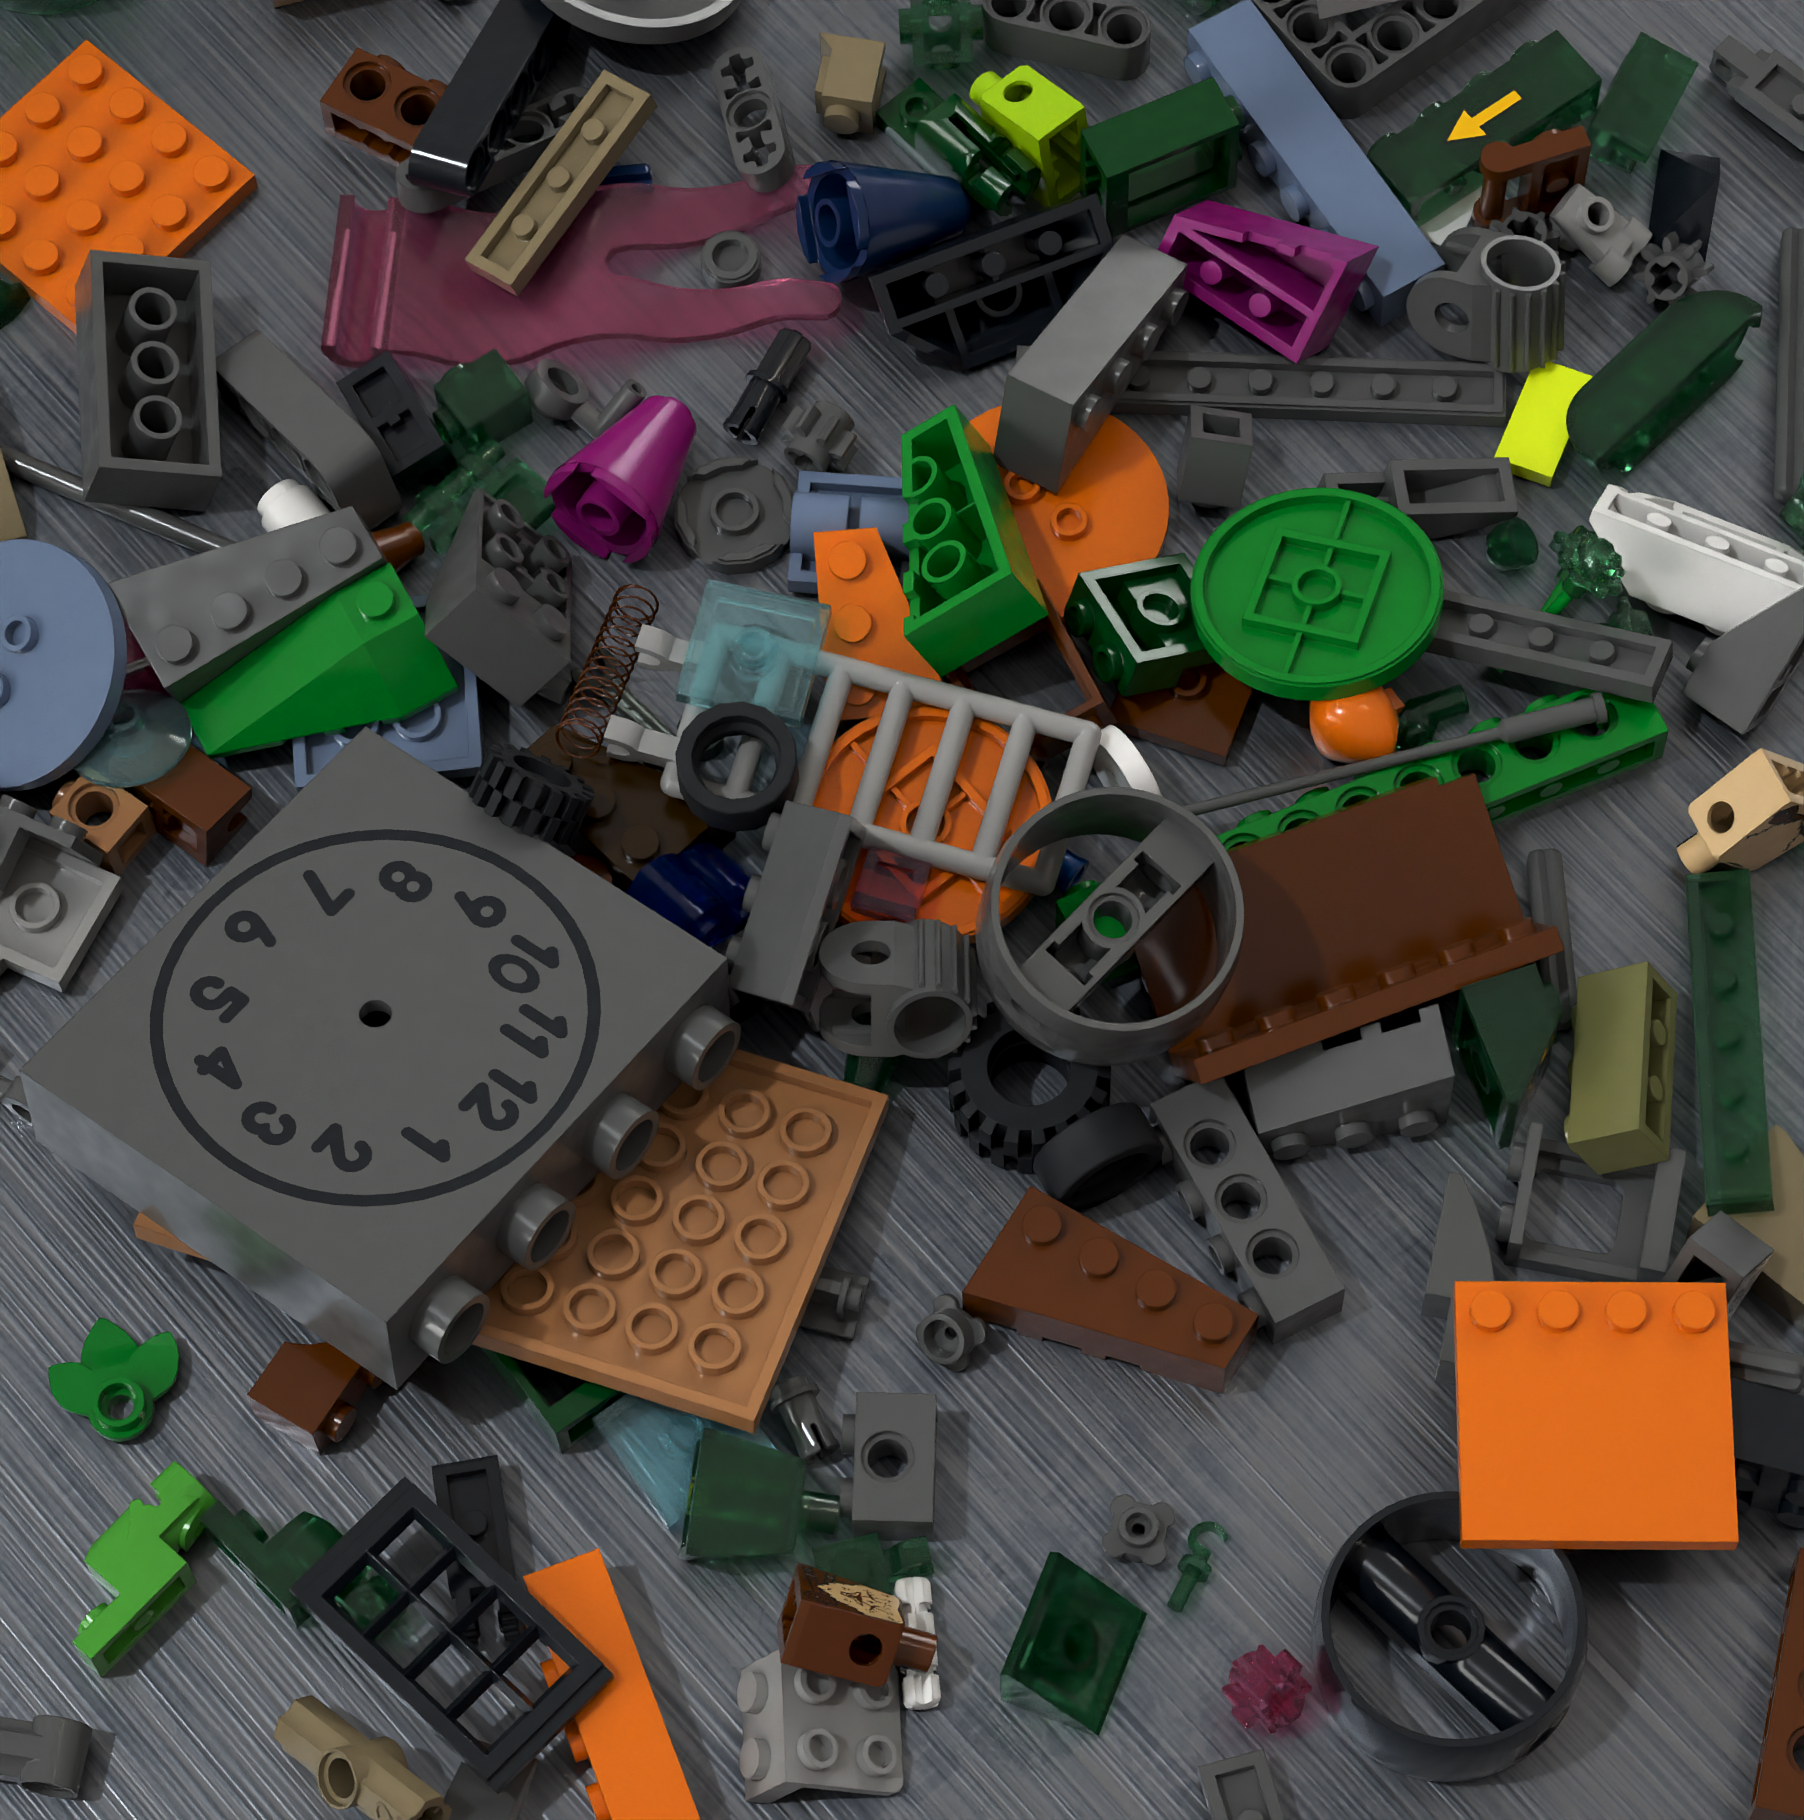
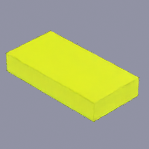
M1551 361L1545 363V368L1538 367L1530 370L1494 458L1509 457L1513 475L1551 487L1592 389L1594 376Z

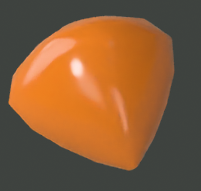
M1382 686L1347 698L1310 701L1311 735L1318 752L1329 760L1346 764L1395 753L1399 727L1397 714L1401 713L1405 705L1391 687L1384 689Z

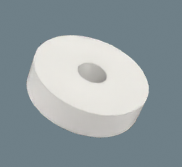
M1108 725L1101 729V740L1094 759L1093 768L1103 786L1133 788L1162 796L1152 772L1129 738L1114 725Z

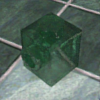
M495 348L469 364L461 363L454 366L444 374L441 381L433 385L438 410L434 411L432 416L438 429L448 443L453 444L459 441L471 459L533 422L528 391Z

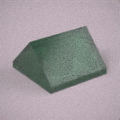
M1050 1552L1000 1674L1001 1701L1089 1735L1099 1736L1147 1613L1061 1553Z

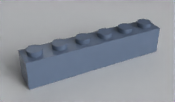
M1243 0L1188 29L1187 56L1184 57L1183 62L1189 78L1193 84L1214 77L1224 97L1232 95L1241 109L1245 124L1244 129L1239 130V135L1247 144L1250 160L1261 176L1266 177L1269 175L1280 189V198L1289 216L1296 222L1302 220L1306 227L1379 246L1352 299L1356 308L1362 312L1368 310L1379 327L1406 314L1407 297L1415 283L1425 274L1434 271H1444L1445 262L1251 0Z

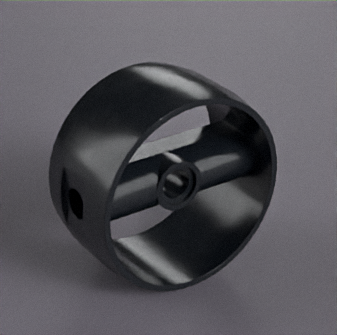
M1431 1492L1400 1500L1380 1510L1360 1525L1340 1547L1324 1574L1317 1596L1311 1635L1312 1663L1320 1692L1332 1717L1343 1733L1367 1756L1397 1773L1412 1778L1432 1782H1465L1497 1774L1515 1765L1534 1752L1557 1729L1574 1699L1585 1666L1589 1636L1588 1617L1581 1585L1572 1564L1562 1549H1490L1503 1555L1523 1569L1542 1589L1557 1615L1565 1643L1566 1671L1563 1681L1555 1691L1485 1625L1483 1615L1474 1603L1464 1597L1453 1595L1402 1547V1545L1423 1540L1447 1539L1460 1541L1459 1492ZM1342 1592L1491 1735L1468 1739H1448L1424 1735L1394 1723L1368 1704L1347 1678L1334 1649L1330 1629V1613L1339 1594ZM1439 1626H1454L1462 1631L1467 1643L1456 1649L1443 1648L1435 1642L1431 1632Z

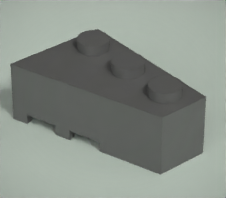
M1435 1004L1418 1009L1421 1022L1383 1032L1382 1024L1378 1021L1359 1027L1362 1036L1361 1040L1324 1049V1044L1321 1040L1243 1069L1241 1072L1240 1088L1247 1119L1267 1154L1272 1155L1273 1158L1278 1160L1293 1159L1307 1154L1311 1147L1336 1143L1339 1148H1355L1370 1143L1374 1140L1375 1136L1400 1132L1404 1137H1417L1431 1133L1439 1125L1446 1124L1455 1072L1439 1005Z

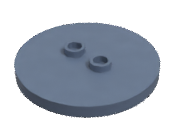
M12 539L0 542V791H23L37 788L60 778L78 765L96 746L109 726L117 709L126 675L127 640L125 626L116 598L107 582L93 566L77 554L49 543L30 539Z

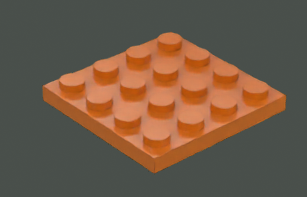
M86 39L0 117V272L77 335L75 284L90 250L182 258L258 187L255 174Z

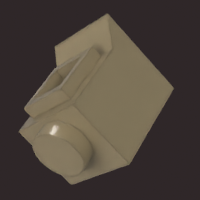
M819 32L821 65L815 87L816 113L823 114V126L839 134H852L855 132L874 134L876 124L875 112L879 110L886 78V67H881L885 52V42Z

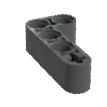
M255 330L216 357L217 389L241 416L312 483L317 496L331 512L353 506L371 531L403 508L401 498L385 461L370 436L259 330Z

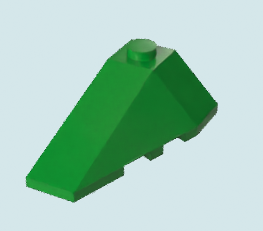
M389 562L328 596L180 703V706L207 756L210 759H216L284 745L288 739L324 733L325 736L345 733L347 727L382 721L383 725L405 721L460 691L437 646L424 637L425 624Z

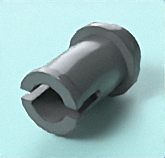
M797 1375L774 1386L771 1393L774 1401L770 1404V1409L774 1414L780 1413L799 1454V1460L801 1464L805 1465L815 1461L814 1455L816 1453L821 1460L835 1452L840 1447V1444L835 1439L816 1399L820 1392L818 1385L815 1383L810 1384L806 1375Z

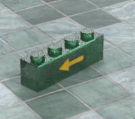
M1555 30L1540 41L1533 39L1521 45L1508 62L1494 71L1485 70L1478 73L1465 85L1462 92L1447 102L1437 101L1432 103L1420 113L1413 124L1398 134L1390 132L1380 137L1369 149L1367 158L1417 226L1420 227L1482 186L1484 176L1480 172L1479 162L1481 151L1487 144L1494 141H1502L1510 144L1512 147L1532 141L1539 134L1551 129H1560L1562 131L1570 129L1596 112L1602 78L1562 34Z

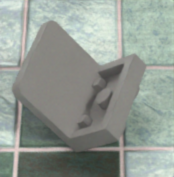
M779 1649L741 1669V1679L737 1687V1704L742 1711L743 1745L739 1756V1768L742 1776L745 1778V1801L770 1804L803 1787L889 1796L901 1790L903 1786L899 1679L895 1665L892 1664L884 1687H875L780 1663Z

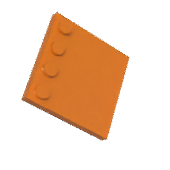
M1455 1281L1453 1288L1460 1548L1736 1550L1739 1537L1726 1283Z

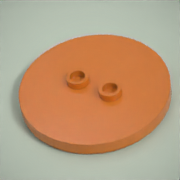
M1002 405L990 409L969 421L990 445L993 454ZM1108 415L1057 493L997 465L1036 579L1040 580L1048 592L1064 623L1065 605L1068 602L1078 573L1161 557L1169 524V496L1162 469L1156 457L1140 436L1113 415Z
M931 705L911 706L873 825L906 834L911 833L950 710ZM882 713L858 723L833 742L812 805L813 807L850 815ZM974 717L935 839L936 842L969 851L973 849L1009 735L1008 732L991 721ZM1030 754L999 852L1006 841L1024 822L1052 802L1043 774ZM861 848L839 921L844 925L858 921H881L867 917L853 908L856 896L860 895L919 912L917 919H939L950 926L957 925V930L963 936H970V944L976 942V917L986 882ZM1039 850L1028 856L1020 864L1034 868ZM870 854L875 855L896 880L865 872ZM893 861L932 871L928 884L923 888L915 886ZM1004 886L1000 887L999 914L1001 928L1022 912L1034 897L1033 894Z

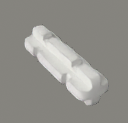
M907 1577L897 1580L893 1589V1595L902 1602L905 1625L935 1634L933 1613L928 1612L932 1604L929 1580L925 1577ZM937 1647L927 1674L900 1667V1672L906 1674L902 1682L903 1704L907 1709L926 1710L935 1708L939 1704L941 1699L939 1675L933 1673L937 1671L936 1666H938Z

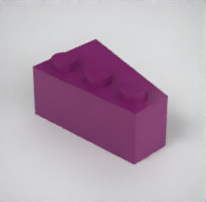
M1206 200L1173 216L1157 250L1188 264L1184 289L1297 364L1329 347L1379 246Z

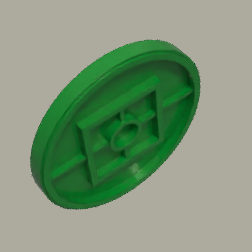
M1318 487L1289 490L1262 498L1240 509L1225 520L1211 534L1202 547L1194 565L1190 586L1194 626L1206 651L1218 665L1234 678L1254 689L1282 698L1306 701L1335 700L1363 694L1392 681L1404 673L1422 656L1434 639L1440 625L1444 606V579L1441 562L1435 547L1420 526L1405 513L1383 500L1367 494L1338 488Z

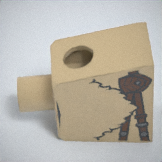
M1760 748L1690 803L1688 813L1698 832L1677 845L1678 855L1686 868L1696 877H1700L1720 862L1750 872L1759 869L1804 842V764Z

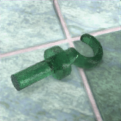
M1201 1522L1195 1525L1189 1533L1188 1545L1193 1554L1183 1555L1177 1567L1182 1576L1167 1603V1606L1175 1612H1182L1196 1583L1206 1582L1212 1572L1210 1565L1207 1563L1211 1552L1199 1544L1197 1541L1198 1536L1204 1532H1213L1219 1535L1222 1542L1228 1539V1533L1224 1527L1216 1522Z

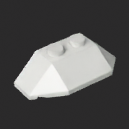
M1608 484L1589 518L1595 533L1630 596L1645 601L1650 608L1657 612L1678 614L1701 623L1707 630L1719 636L1804 586V553L1789 545L1676 501L1646 493H1628V490L1623 487Z

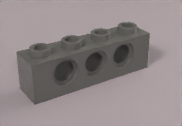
M1221 1077L1205 1084L1194 1082L1151 1103L1149 1123L1164 1146L1162 1158L1158 1164L1162 1166L1169 1163L1180 1181V1183L1175 1185V1191L1185 1213L1191 1220L1198 1217L1201 1218L1211 1236L1206 1239V1245L1214 1264L1221 1274L1225 1275L1229 1272L1233 1274L1242 1290V1293L1237 1295L1238 1303L1259 1314L1257 1329L1263 1327L1272 1345L1342 1311L1345 1294L1344 1285L1224 1078ZM1202 1147H1214L1220 1150L1225 1155V1158L1219 1163L1209 1165L1199 1162L1192 1154ZM1233 1201H1245L1251 1204L1257 1212L1249 1218L1236 1219L1229 1216L1223 1208ZM1275 1255L1282 1258L1287 1263L1288 1268L1278 1274H1267L1258 1269L1254 1262L1262 1256Z

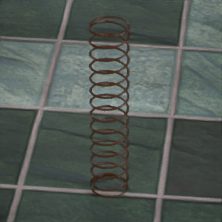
M628 584L618 588L613 602L600 627V632L596 637V642L592 646L591 653L583 667V672L574 688V693L570 697L569 704L565 709V714L556 729L555 740L557 745L564 753L580 759L591 758L599 752L608 725L605 718L609 717L610 719L611 714L614 715L621 695L625 691V685L630 679L631 672L634 670V664L638 660L640 652L635 651V645L621 636L611 635L609 629L616 628L624 635L638 638L639 634L634 630L616 625L613 619L620 618L628 625L635 627L642 626L639 621L647 620L648 623L645 625L651 626L658 612L659 603L656 596L644 586ZM641 588L653 596L656 602V609L654 611L649 602L638 596L626 595L618 598L617 596L625 589ZM624 598H637L644 601L650 607L652 615L648 617L642 610L634 606H619L617 601ZM621 608H633L641 612L646 618L631 617L624 613ZM615 611L617 616H611V613ZM623 618L631 619V620L635 621L636 623H638L639 625H636V624H633V623H629L628 621H626V620L623 619ZM611 621L613 626H607V622ZM619 628H624L628 631H631L634 635L625 633ZM606 631L609 636L603 637V632ZM612 638V640L620 645L633 647L635 653L629 655L623 649L609 646L605 643L604 639ZM615 638L622 639L628 642L630 645L621 643ZM600 641H602V643H603L605 646H600V647H599L598 644H599ZM607 648L616 655L629 657L631 663L625 665L614 657L604 656L600 649ZM611 648L617 649V650H619V651H622V652H623L624 654H626V655L617 653V652H615L614 650H612ZM598 651L600 656L594 657V653ZM603 658L611 665L624 667L627 673L620 675L609 667L599 666L595 659ZM608 659L615 660L619 662L621 665L612 663ZM593 661L596 666L590 667V663ZM598 668L609 676L620 677L622 683L615 685L604 677L595 676L591 670ZM603 669L610 670L614 672L616 675L608 673ZM589 671L591 677H586L585 674ZM595 679L604 686L616 688L618 694L611 695L601 688L591 687L587 680ZM599 679L605 680V681L611 683L612 685L603 683V682L600 681ZM585 682L588 687L581 688V683ZM590 689L599 696L611 698L614 704L607 706L596 698L586 697L583 690ZM594 689L600 690V691L606 693L607 695L598 693V692L595 691ZM580 692L583 697L577 698V693ZM586 699V701L594 706L607 708L609 714L602 716L595 710L584 708L579 704L578 700ZM591 700L597 701V702L601 703L602 705L595 704V703L592 702ZM576 702L578 708H572V704ZM582 710L589 716L602 718L605 725L597 726L594 722L587 719L578 718L574 711ZM586 710L596 713L598 716L590 714ZM572 713L575 718L568 719V714ZM582 721H586V722L592 724L593 726L588 725V724H585V723L582 722ZM571 724L582 725L590 729L596 737L580 734ZM568 725L573 732L581 737L597 739L598 745L582 747L575 744L567 737L563 727ZM593 729H598L600 735L598 736ZM561 730L567 741L574 746L585 750L596 749L595 752L589 756H577L567 752L560 743L559 731Z

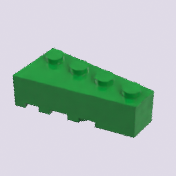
M955 404L901 435L902 498L908 503L909 513L908 522L902 524L903 544L909 550V571L903 573V594L910 600V616L904 618V637L941 677L1049 615L991 447Z

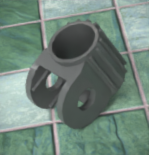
M1464 227L1450 233L1437 251L1445 262V270L1430 272L1422 276L1415 283L1407 297V315L1417 334L1430 346L1445 354L1470 361H1482L1487 363L1493 370L1500 372H1530V370L1538 367L1545 368V363L1550 360H1557V351L1564 350L1566 262L1560 261L1559 251H1554L1546 243L1532 237L1507 235L1481 227ZM1489 264L1495 269L1497 277L1490 271ZM1442 303L1457 305L1468 316L1469 324L1456 325L1449 322L1442 315L1439 305Z
M917 919L906 923L897 921H858L836 928L822 940L818 952L820 972L831 983L832 988L839 989H833L832 993L821 1004L819 1009V1029L823 1038L834 1048L848 1054L864 1057H895L905 1054L914 1058L927 1059L940 1058L950 1052L956 1053L958 1047L963 1042H970V1031L977 1029L978 1015L976 948L970 947V936H963L957 930V925L950 926L939 919ZM861 952H871V964L860 963L853 957ZM871 1012V1025H861L853 1020L859 1014Z

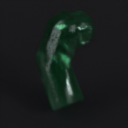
M1457 684L1407 700L1404 704L1405 707L1398 717L1399 727L1396 750L1399 752L1432 742L1440 722L1468 714V699L1462 685Z

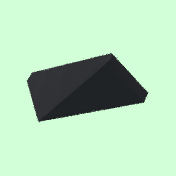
M1660 150L1648 227L1653 234L1647 245L1649 243L1655 244L1663 251L1662 243L1664 237L1676 231L1679 243L1691 245L1700 239L1702 245L1699 253L1703 261H1706L1720 180V158Z

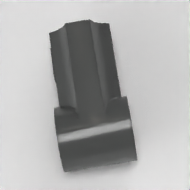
M38 1715L33 1718V1722L0 1717V1780L17 1782L21 1788L43 1796L63 1799L76 1798L93 1729L80 1721L60 1716Z

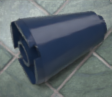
M835 160L817 162L806 170L803 179L812 178L808 193L798 195L796 203L797 232L803 254L809 264H820L827 274L820 275L819 277L823 281L830 283L852 281L957 237L963 232L971 214V203L967 192L952 177Z

